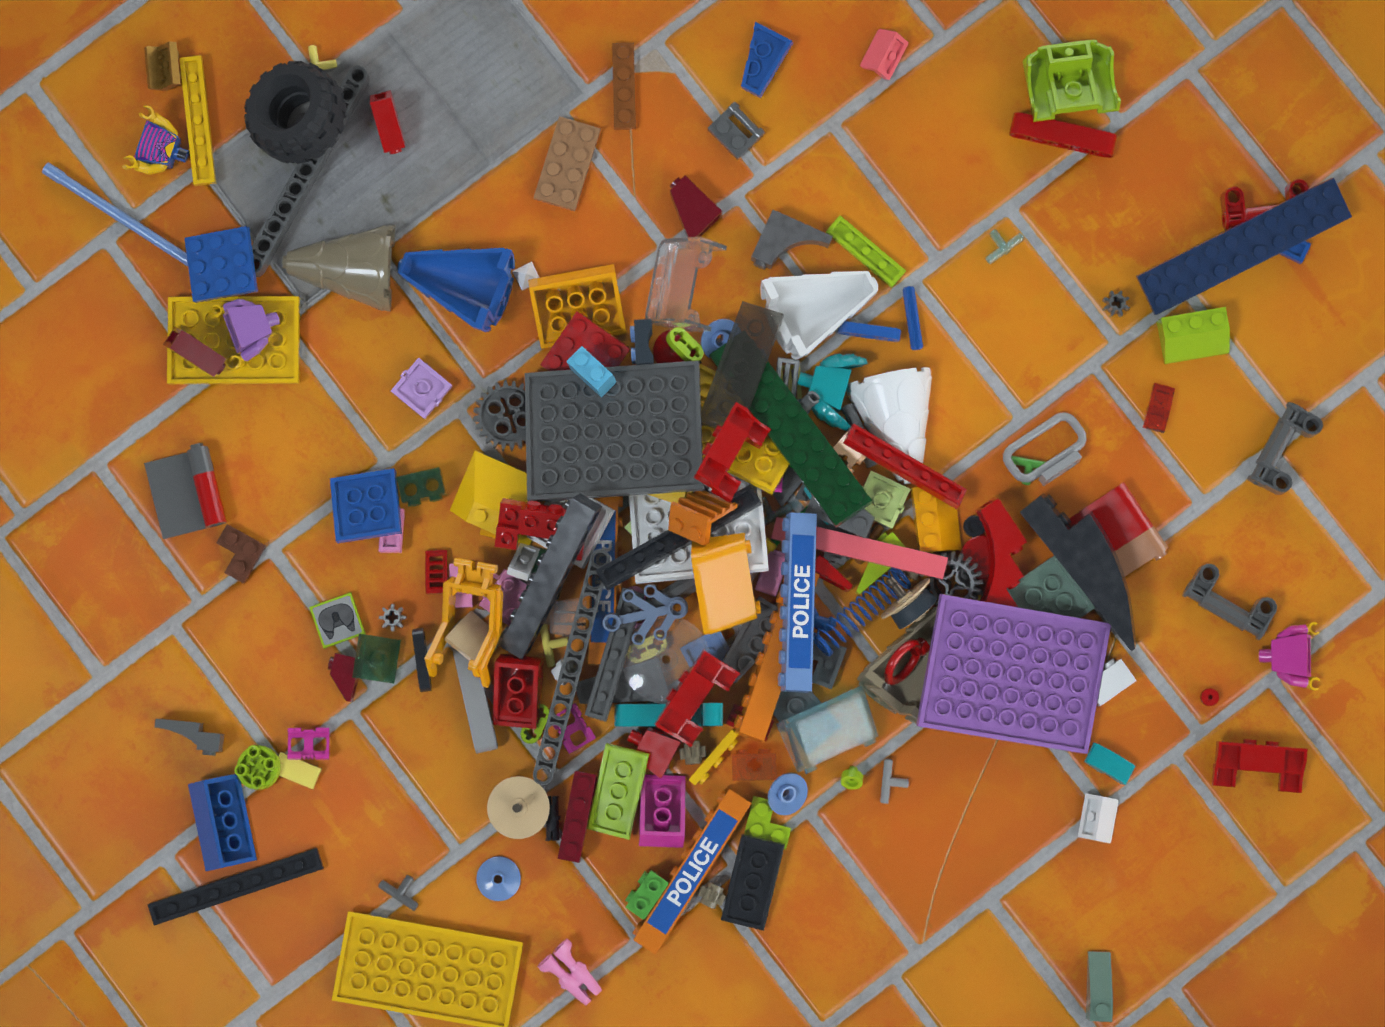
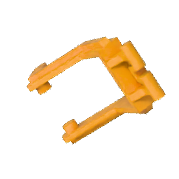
M455 558L454 566L458 567L457 577L452 576L443 583L442 623L424 658L429 676L435 677L437 674L436 664L441 665L444 658L442 651L447 643L444 639L455 626L456 593L461 592L487 597L490 601L489 631L476 659L469 661L468 670L472 671L474 677H480L482 686L488 688L490 685V675L487 665L502 633L503 591L501 590V585L493 584V573H497L498 565L478 562L477 568H475V561Z

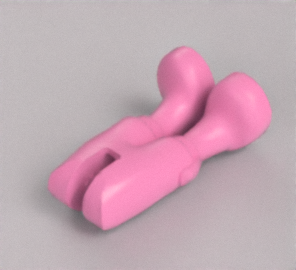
M565 939L557 946L553 954L569 968L571 973L566 972L552 954L544 958L537 967L541 972H551L559 978L561 988L566 989L581 1003L587 1005L591 998L581 986L585 984L596 996L602 989L589 973L586 965L573 959L570 952L572 943L570 940Z

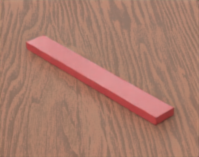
M776 517L771 539L781 542L785 540V531L782 530L783 518ZM816 526V550L941 580L944 578L948 557Z

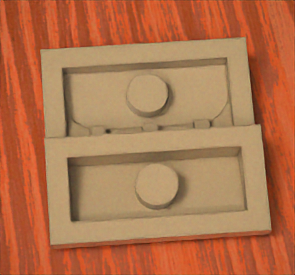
M470 611L444 640L469 661L471 659L475 660L489 631V625L474 612ZM499 638V641H498V643H497V645H496L494 651H495V650L498 648V646L501 644V642H502V640H503L502 638Z

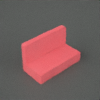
M879 29L860 66L863 69L875 71L885 80H890L909 42L895 31Z

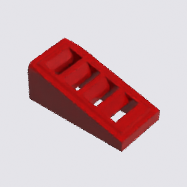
M448 550L425 551L426 594H443V586L431 587V583H444L448 580ZM443 556V561H430V557ZM443 565V569L431 570V566ZM431 574H443V578H431Z
M820 554L815 560V573L820 574L819 578L845 592H849L853 585Z

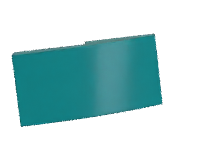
M1093 743L1084 761L1098 772L1105 773L1122 785L1127 784L1135 768V765L1097 743Z

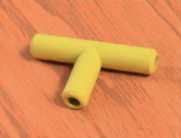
M310 45L308 47L310 63L322 70L337 68V61L335 59L319 62L317 46Z
M545 623L540 634L547 667L550 668L556 666L553 649L567 646L568 637L551 640L548 625Z

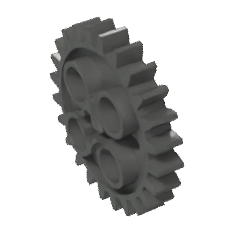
M505 380L503 387H500L496 382L494 390L489 386L487 387L488 395L481 392L480 396L483 400H476V404L479 407L474 408L473 412L478 415L473 417V421L479 423L475 426V430L482 429L479 437L487 436L485 443L488 444L493 441L494 449L500 444L502 451L505 450L506 446H509L510 450L513 451L514 445H517L521 450L522 443L526 444V426H520L517 423V420L520 418L526 419L523 383L518 388L515 381L512 382L511 386H508ZM502 398L505 400L509 415H512V423L517 433H513L509 418L505 417V408L500 401ZM512 398H517L521 404L515 407L510 405L509 401ZM495 405L498 406L501 411L497 414H493L488 410L489 407ZM503 425L508 428V432L500 434L496 428Z

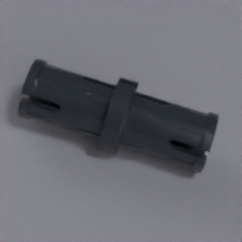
M548 796L550 810L546 821L545 841L552 840V832L553 841L560 840L559 820H561V816H559V796Z

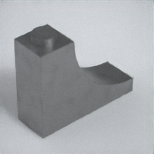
M772 210L751 256V261L754 262V266L760 269H771L775 261L789 249L807 244L828 248L832 236Z

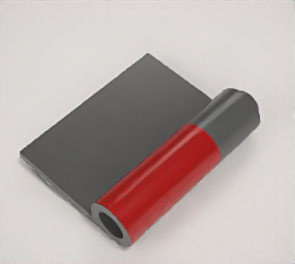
M203 443L193 444L190 446V450H187V453L144 463L163 539L227 523L208 446H203Z

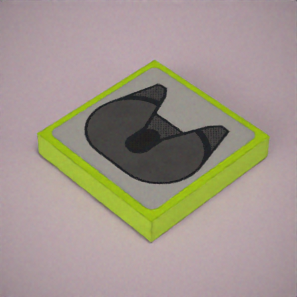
M351 592L309 607L323 649L366 634Z

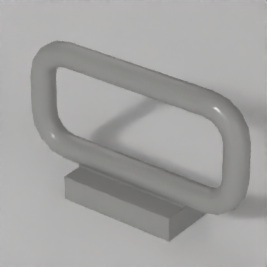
M1066 412L1058 413L1010 444L1004 450L1003 462L1018 481L1029 483L1039 478L1038 480L1045 486L1080 462L1082 456L1078 451L1085 446L1087 441L1086 432L1072 414ZM1061 421L1068 422L1078 436L1077 442L1028 474L1022 473L1012 461V454Z

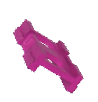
M576 703L571 707L575 722L566 727L563 737V744L569 754L596 739L590 727L587 728L584 719L581 718L582 713ZM567 708L556 715L560 716L563 713L567 712ZM553 725L554 729H558L557 732L561 734L559 726ZM578 730H582L586 736V741L578 746H574L570 735Z
M288 728L287 759L301 760L303 758L305 760L306 758H316V760H329V728H316V731ZM292 738L304 739L303 751L291 750ZM314 738H326L325 751L313 750Z

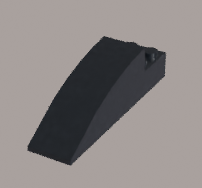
M1043 493L1021 510L1020 513L1132 652L1137 642L1130 592L1115 549L1104 528L1092 511L1071 527L1069 525L1071 520L1064 512L1060 513L1056 509L1057 503L1050 494L1046 496Z

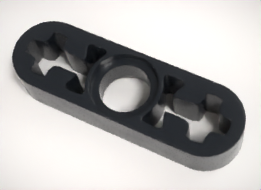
M424 628L412 629L420 692L432 691L431 677L429 676L424 659L427 654Z

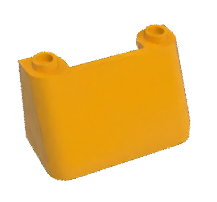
M745 533L710 537V542L705 546L692 541V568L704 635L714 634L758 618V614H761L760 600L755 601L748 564V554L752 553L751 542L746 540Z

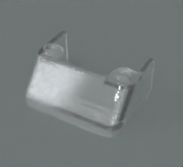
M702 237L662 240L657 250L645 319H652L653 325L673 329L680 327L689 332L711 331L712 327L700 323L699 313L691 309L698 268H705L711 262L712 251H724L727 249V246Z

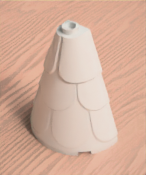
M869 271L831 272V274L770 277L761 281L760 291L761 299H766L764 312L776 340L786 354L791 352L793 354L791 357L797 360L807 356L847 319H851L876 295L878 283L874 277H871Z
M923 367L921 368L922 371H917V368L897 370L864 378L862 383H858V381L849 383L846 388L847 396L851 403H854L855 409L863 420L867 431L923 463L927 440L925 432L929 414L928 405L932 383L931 369ZM893 473L898 482L904 481V484H910L907 480Z

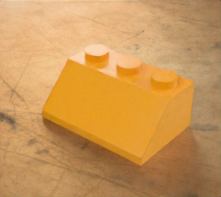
M919 487L912 488L910 492L917 550L931 554L962 550L957 509Z

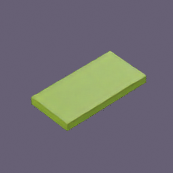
M609 743L605 744L587 829L630 840L648 763V753Z

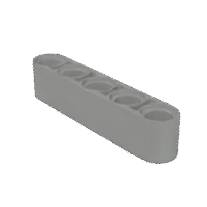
M453 648L454 660L475 752L478 754L498 749V743L485 687L482 686L480 677H474L472 671L468 670L469 660Z

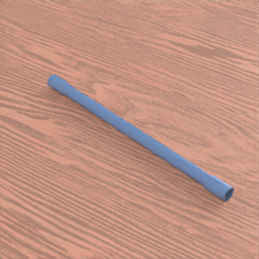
M48 162L44 166L42 174L71 190L188 267L186 252L73 180Z

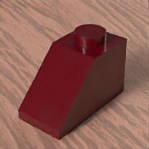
M335 653L334 657H330L328 669L331 670L330 676L344 699L348 702H353L363 659Z

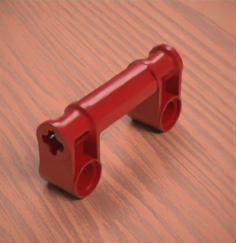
M1297 179L1287 184L1284 192L1285 199L1288 200L1296 196L1292 191L1293 185H1298L1301 193L1308 190L1309 186L1306 181ZM1230 187L1220 196L1223 228L1228 230L1229 227H1234L1276 205L1245 208L1243 191L1238 187ZM1229 192L1236 195L1237 200L1235 203L1228 200Z

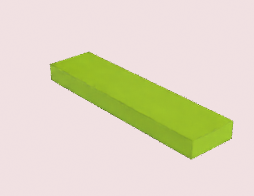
M839 216L827 229L826 233L831 235L832 239L889 287L892 288L906 272L904 268L842 216Z

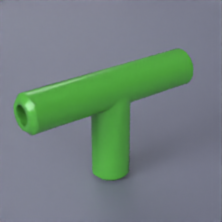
M1011 456L1015 465L1025 467L1024 474L1032 472L1033 468L1036 469L1045 463L1044 461ZM1022 482V484H1024V485H1030L1031 482H1029V483H1023V482Z

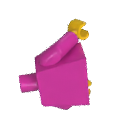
M1312 622L1307 625L1289 626L1278 633L1276 639L1271 640V649L1259 650V662H1271L1272 671H1275L1278 678L1291 686L1307 687L1314 691L1318 690L1319 688L1312 687V681H1320V679L1311 677V636L1319 634V632L1314 633L1311 630V626L1318 625V623Z

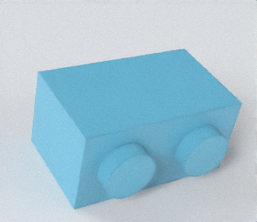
M582 346L566 361L570 369L601 398L616 383L613 374Z

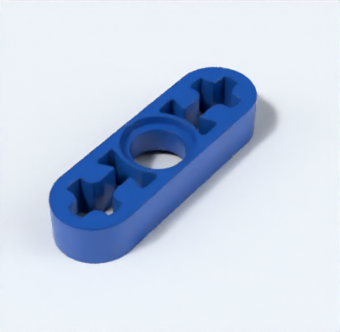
M845 321L837 330V333L841 335L890 342H899L901 330L897 328Z

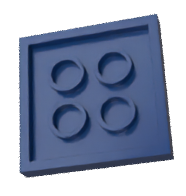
M244 226L184 238L193 302L199 303L258 292L249 227Z
M394 468L330 478L335 539L337 543L402 534L397 476Z

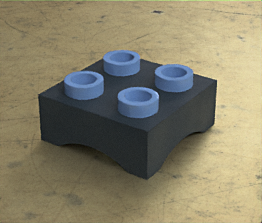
M652 319L634 320V326H630L631 343L635 342V348H631L632 364H654L653 354L649 349V340L653 334Z

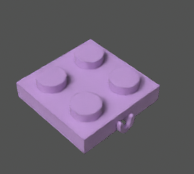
M418 358L408 371L405 370L401 374V379L391 392L422 418L426 419L432 410L439 406V403L443 401V397L453 386Z

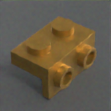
M169 41L159 47H145L148 89L168 91L181 85L177 42Z

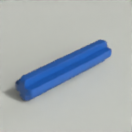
M907 286L903 288V297L911 349L916 351L923 348L915 288L914 286Z

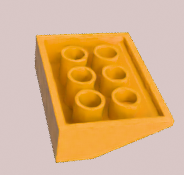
M614 264L528 280L541 349L554 345L576 311L585 315L613 336L626 333Z

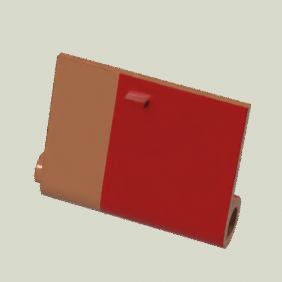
M1124 482L1069 518L1073 526L1091 511L1094 513L1115 549L1125 576L1149 560L1155 558L1157 561L1167 554L1165 550L1168 546Z

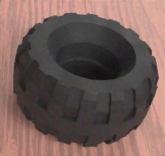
M289 61L287 64L280 63L273 66L271 71H265L260 76L261 79L256 85L253 84L249 91L250 97L246 99L244 106L247 113L244 115L246 129L250 132L252 141L270 157L287 164L289 162L297 164L310 162V158H319L324 155V151L329 147L332 148L337 142L336 138L339 133H342L345 126L343 118H346L344 94L336 81L321 68L312 63H304L303 61ZM310 101L309 108L304 117L293 127L287 128V122L293 110L300 104Z

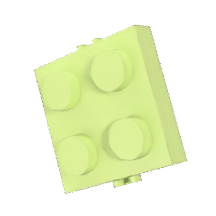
M870 471L862 487L872 499V503L865 509L875 517V522L892 529L899 513L902 514L905 508L904 503L911 489Z

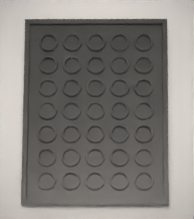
M699 361L605 367L613 374L616 383L602 398L572 370L525 373L527 501L568 500L579 493L588 498L704 491V484L693 478L703 460V454H701L703 451Z

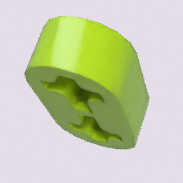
M676 327L668 332L666 336L667 344L685 362L702 359L704 351L701 345L683 328ZM678 334L680 335L679 341L676 342L674 338L675 335ZM694 349L696 351L695 356L691 357L689 354Z
M539 704V710L544 708L543 713L546 714V717L539 719L537 728L534 730V733L537 734L536 738L528 740L525 731L531 729H521L520 735L525 743L533 744L540 739L550 711L547 706Z

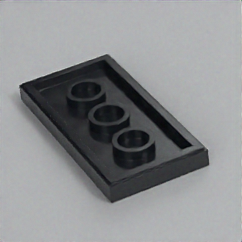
M741 834L721 916L722 921L764 931L785 844Z

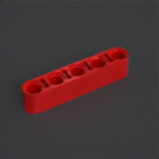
M1019 112L1013 113L1009 135L1017 139L1104 158L1113 157L1117 135L1111 132L1053 119L1033 122L1032 115Z

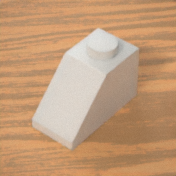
M1112 658L1104 664L1097 706L1103 705L1137 681L1122 659L1115 661Z

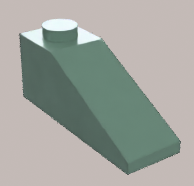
M1088 951L1086 1019L1089 1021L1112 1022L1111 952Z

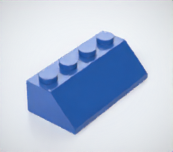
M233 774L188 784L205 871L257 860L242 785L238 776Z

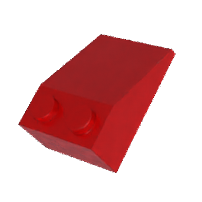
M499 655L494 667L493 725L537 728L544 658L525 656L523 659H520L515 655Z

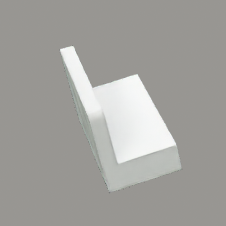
M1085 793L1078 837L1111 843L1118 800Z

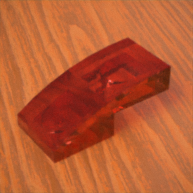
M1158 383L1153 384L1142 428L1161 433L1165 432L1175 388Z

